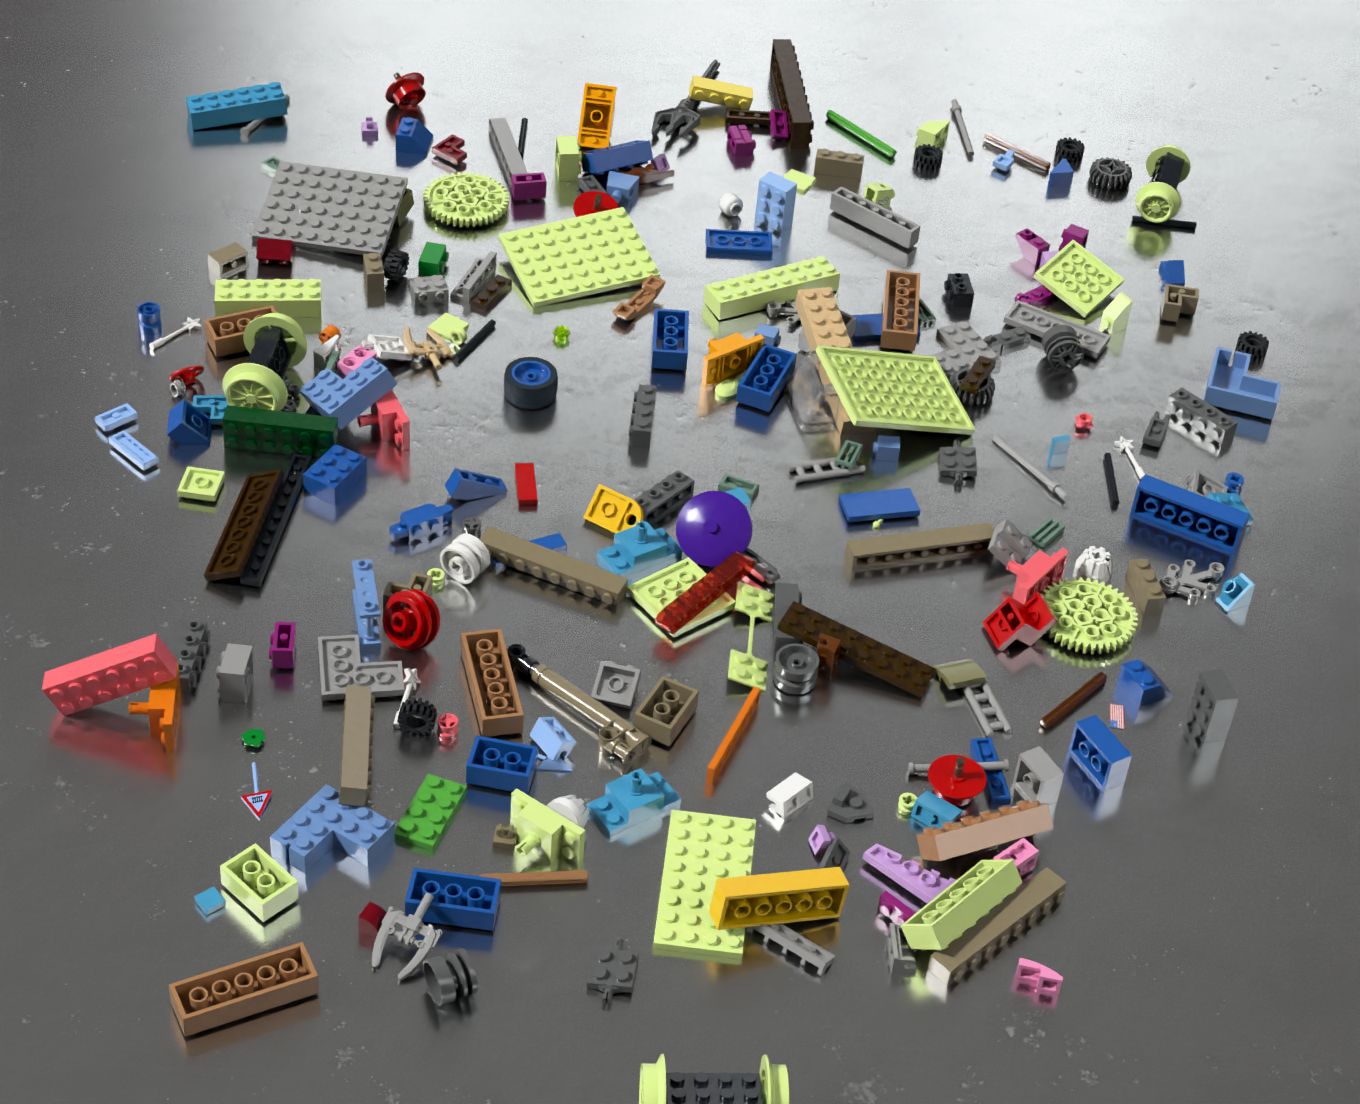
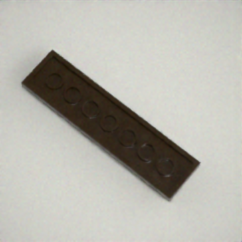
M281 469L247 475L203 575L206 581L242 576L284 474Z
M795 601L792 602L777 627L778 630L817 648L820 633L840 639L838 659L920 698L936 671V668Z

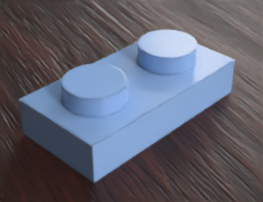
M126 403L95 416V422L107 432L138 417L137 412Z

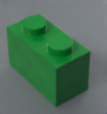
M426 242L418 261V275H440V272L444 271L445 262L449 258V252H446L445 244Z

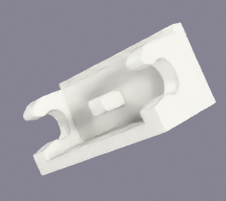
M795 772L766 793L767 798L775 803L769 805L770 809L785 819L813 799L812 781Z

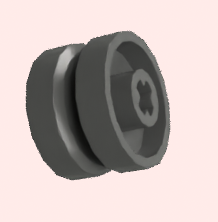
M787 644L777 651L773 673L775 685L780 690L789 694L798 695L811 691L815 687L820 660L818 654L812 648L803 644Z

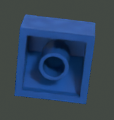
M402 117L395 134L396 151L427 155L434 135L418 119Z
M185 399L169 411L167 435L170 439L178 442L180 445H208L210 443L212 427L210 417Z
M1140 659L1122 664L1118 682L1138 707L1173 696V693L1155 671Z

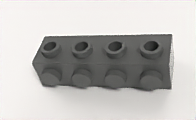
M639 384L638 392H634V402L636 403H633L632 413L634 414H631L629 436L632 437L631 447L650 449L657 386Z
M1181 387L1169 395L1166 410L1220 444H1223L1235 435L1238 424L1236 420Z
M677 470L634 499L643 510V521L649 524L653 523L692 496L695 480ZM630 516L629 520L636 523V516Z
M182 620L172 650V654L177 659V664H179L182 693H190L192 685L196 684V672L201 669V656H205L206 642L210 640V630H207L206 621Z

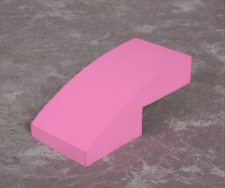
M1024 958L1019 959L1016 979L1037 983L1036 990L1059 995L1063 981L1061 975L1037 962Z

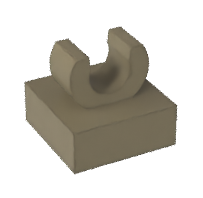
M502 824L496 825L493 847L514 850L517 828H514L513 825H510V827L502 826Z

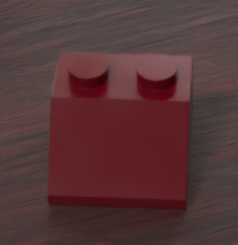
M258 238L256 259L261 261V264L278 262V265L287 266L288 263H293L296 245L292 240Z

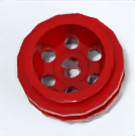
M411 589L396 592L389 598L383 610L382 622L385 633L397 647L404 650H413L427 647L434 641L440 628V614L436 603L424 591Z

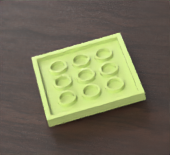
M1075 240L1069 242L1035 272L1033 278L1084 318L1125 280Z
M689 557L627 586V593L673 637L735 608V600Z

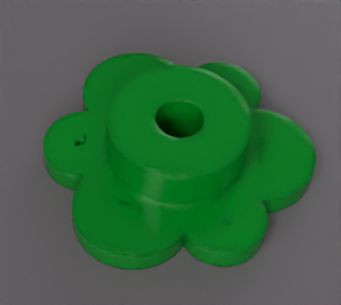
M248 729L247 732L241 735V739L246 746L259 747L261 742L266 740L262 729Z

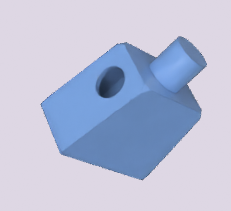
M609 171L606 194L614 198L617 204L619 202L629 203L638 192L639 176Z

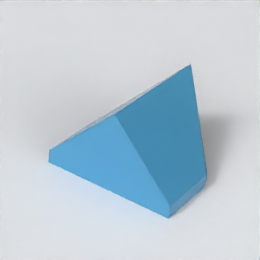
M1241 572L1238 576L1225 581L1219 596L1215 600L1228 613L1250 604L1255 584Z

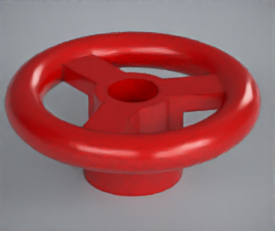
M195 365L180 369L169 376V380L171 382L180 380L186 387L197 384L195 377L203 373L204 367Z

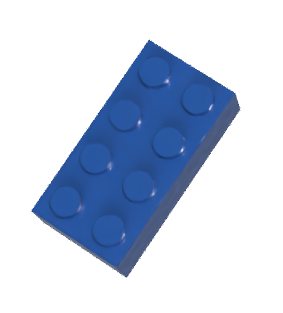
M635 140L583 152L581 160L583 172L589 173V175H602L606 171L615 172L619 171V168L626 169L632 168L637 164H648L649 160H653L650 140Z
M654 308L651 368L687 369L689 311Z
M763 344L738 384L736 402L770 412L795 371L797 354Z
M413 868L405 899V916L408 917L409 914H415L427 892L433 895L434 898L426 910L422 921L494 931L501 898V879Z

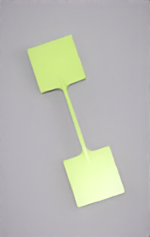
M738 581L735 610L746 613L751 617L747 653L731 649L728 679L752 688H760L761 691L765 692L768 662L752 655L755 618H760L768 622L772 621L774 594Z

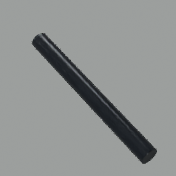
M522 118L518 143L521 157L524 154L527 118Z
M1132 216V222L1195 229L1197 226V222L1167 219L1160 223H1154L1146 220L1143 216Z
M491 319L453 356V359L458 362L496 325V322Z
M1105 453L1104 459L1112 504L1117 506L1120 502L1112 457L1110 453Z

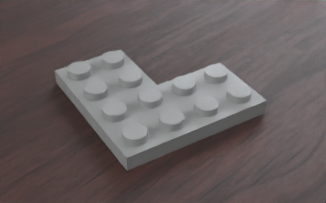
M966 321L937 329L936 335L950 350L929 356L936 357L948 380L950 375L954 371H958L959 368L964 369L967 367L971 369L979 356L995 360L994 368L1001 366L1002 360Z
M358 635L318 637L322 700L345 699L347 685L372 687L371 695L375 697L404 696L402 661L361 663Z

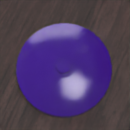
M707 491L691 498L680 511L676 523L677 540L685 555L699 565L712 568L723 567L739 559L747 550L753 532L751 516L744 504L735 496L722 491Z

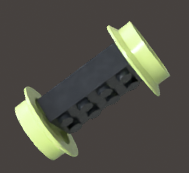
M269 313L255 318L247 325L243 339L245 347L250 353L249 359L246 363L230 368L223 378V391L230 406L281 411L287 402L288 391L283 382V377L287 368L298 365L304 359L307 353V341L300 325L294 319L280 313Z
M660 1054L656 1063H641L639 1104H789L787 1067L785 1064H771L767 1055L764 1054L761 1059L760 1073H666L664 1054Z

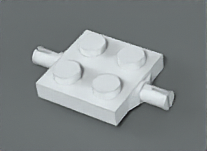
M369 334L367 341L363 340L361 343L362 348L374 349L381 359L412 361L413 355H409L405 347L406 344L401 337Z

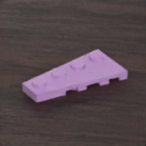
M877 843L863 854V860L927 904L956 881L951 877L949 880L941 877L940 872L932 869L930 872L920 867V863L914 860L906 861L902 859L901 854Z

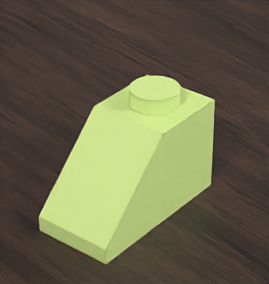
M950 121L925 122L917 130V142L927 146L928 144H931L930 146L937 145L948 135Z
M1122 292L1119 293L1103 311L1100 325L1110 334L1126 329L1133 301Z

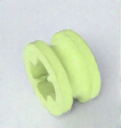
M457 327L450 333L452 341L457 345L462 344L468 339L466 331L461 327Z
M433 568L427 572V575L433 576V587H439L444 584L445 573L442 569Z
M912 793L901 794L898 803L899 810L903 813L911 814L917 797Z

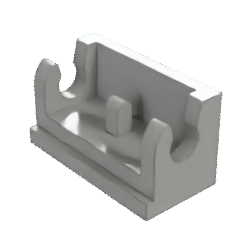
M890 923L887 939L891 972L916 973L914 949H910L904 933H901L903 932L901 925Z

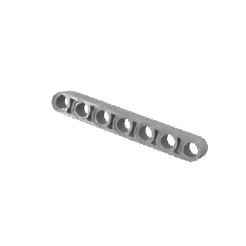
M506 118L489 119L490 133L511 184V175L526 174L528 172Z

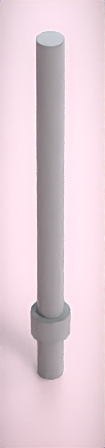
M953 99L951 101L952 111L956 116L968 155L972 157L974 156V151L961 114L962 109L958 105L957 100Z
M997 434L992 437L996 444L1046 484L1052 493H1057L1064 500L1068 499L1069 494L1061 488L1058 482L1052 481Z

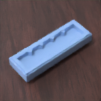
M122 431L109 438V443L143 471L159 463V458L126 431Z

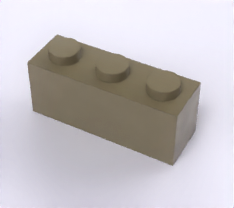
M817 149L814 173L861 180L865 155Z
M1130 560L1126 579L1143 616L1161 615L1166 596L1149 560Z

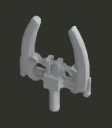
M426 892L415 914H409L408 917L404 916L405 912L401 910L395 911L392 906L389 907L381 922L382 925L373 947L372 966L374 968H378L380 965L382 952L389 935L397 936L400 943L405 941V945L408 947L410 944H414L419 948L409 964L398 974L399 980L406 979L424 962L443 934L441 929L436 931L432 925L428 924L426 926L422 921L426 910L434 898L433 895ZM396 924L403 926V931H397L394 926ZM420 934L425 938L423 941L416 940L415 935Z

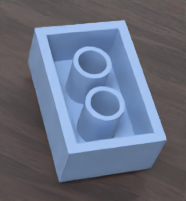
M771 171L760 178L755 221L781 233L790 227L793 223L797 183Z

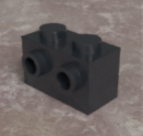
M968 273L948 274V278L944 282V289L948 292V301L951 302L952 307H972L975 293Z

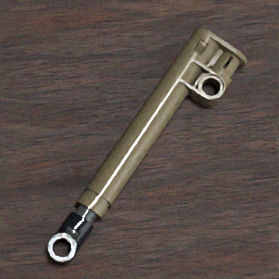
M512 644L508 647L507 654L512 670H520L528 677H531L535 683L601 727L598 739V749L601 753L617 755L622 759L623 764L629 765L649 748L652 741L649 735L545 664L539 665L536 659L526 653L523 645Z

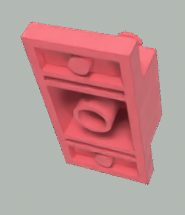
M391 389L371 405V414L357 417L358 425L361 428L373 424L382 443L395 441L397 445H400L402 451L410 450V421Z
M1061 548L1057 553L1049 556L1039 550L1024 565L1012 559L1008 563L1006 570L1017 575L1013 598L1025 604L1037 592L1042 594L1043 589L1046 590L1048 585L1052 586L1053 582L1057 584L1058 580H1062L1069 551Z

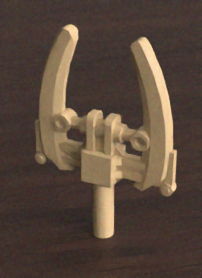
M406 326L403 338L409 355H424L426 360L432 361L436 370L442 369L437 356L453 358L454 354L432 329L427 328L426 333L436 341L437 345L431 343V341L427 343L425 341H422V343L413 341L411 329L409 326Z

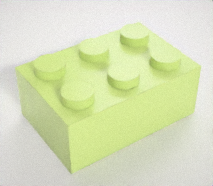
M256 843L220 866L221 884L263 922L299 899L298 881Z

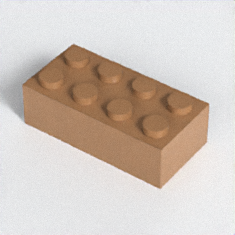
M271 305L204 319L205 335L215 356L219 357L247 351L243 339L245 328L255 318L269 313H277L274 306Z

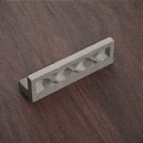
M490 251L485 259L477 257L451 292L450 298L470 303L495 269L497 253Z

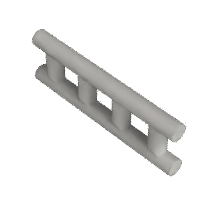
M837 457L788 465L789 471H797L798 476L794 477L795 483L864 473L866 471L864 465L857 466L856 463L852 471H849L848 468L840 469L839 465L838 467L834 466ZM830 465L833 469L823 472L821 467ZM814 468L816 473L806 474L804 469Z
M987 680L984 683L961 687L988 738L995 735V730L1004 729L1006 734L1013 733V728ZM982 687L984 693L974 695L971 688ZM989 700L992 707L982 709L978 702ZM996 715L999 722L989 723L986 716Z

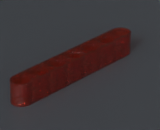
M740 551L734 552L662 609L656 616L655 624L671 634L676 633L737 584L738 581L747 576L754 568L755 560Z

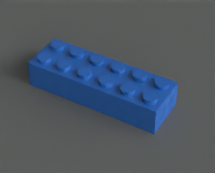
M1146 474L1137 486L1130 513L1232 554L1236 553L1242 543L1250 516L1249 513Z

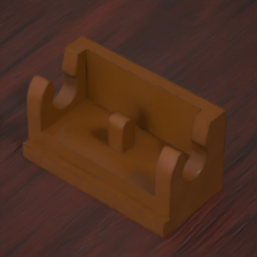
M820 633L817 643V654L820 659L819 667L824 670H818L817 675L830 681L837 668L841 640Z

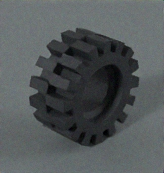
M1066 137L1064 139L1061 138L1057 141L1055 156H1057V159L1062 160L1064 158L1071 163H1078L1083 158L1084 143H1081L1080 140L1076 141V138L1074 140L1071 137L1069 139Z
M923 144L916 147L913 159L915 165L919 168L923 167L924 170L926 168L928 170L939 168L942 163L943 152L939 147L935 148L936 145L930 146L931 144H928L926 146Z
M393 249L388 253V258L385 259L386 263H384L385 278L400 282L401 279L403 280L406 270H408L407 265H409V254L407 252Z
M1249 331V333L1244 332L1240 334L1236 350L1251 354L1250 360L1252 361L1253 359L1256 361L1263 359L1267 353L1269 340H1267L1266 336L1263 337L1261 333L1258 335V332L1252 333V331Z
M412 698L411 701L407 699L400 707L397 722L400 728L404 727L403 731L409 730V734L412 735L414 732L416 736H420V733H422L424 736L427 732L431 733L434 729L437 709L434 708L433 704L428 705L429 701L427 700L422 702V698H419L418 701H416V698Z

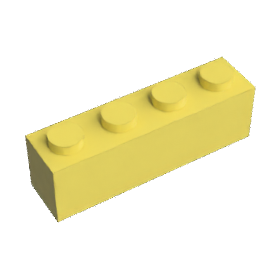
M693 75L689 87L690 99L742 110H749L753 101L752 88Z

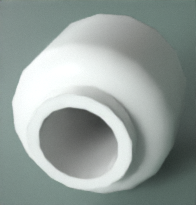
M727 193L720 199L719 207L727 216L734 217L742 211L743 202L737 195Z

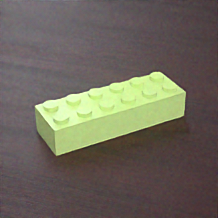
M321 279L216 280L215 317L271 305L274 306L277 313L289 317H322Z
M981 860L904 922L901 928L910 949H920L921 951L928 949L936 951L945 950L948 948V944L954 939L961 937L967 928L974 926L979 918L986 916L990 909L1003 902L1002 899L1014 893L1016 888L1023 883L1014 860Z

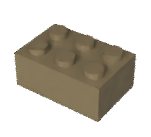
M662 676L634 713L633 725L649 735L653 740L670 746L697 709L699 690Z

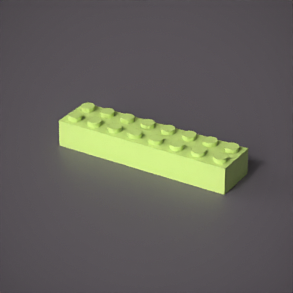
M824 256L705 285L704 303L719 320L766 309L768 303L772 301L778 302L781 305L785 304L786 300L793 302V299H795L796 301L798 290L831 287L832 291H837L840 273Z

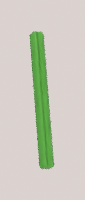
M828 110L827 118L889 157H895L897 153L895 149L836 112Z

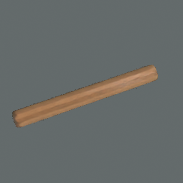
M588 871L481 874L480 877L501 879V886L587 883Z

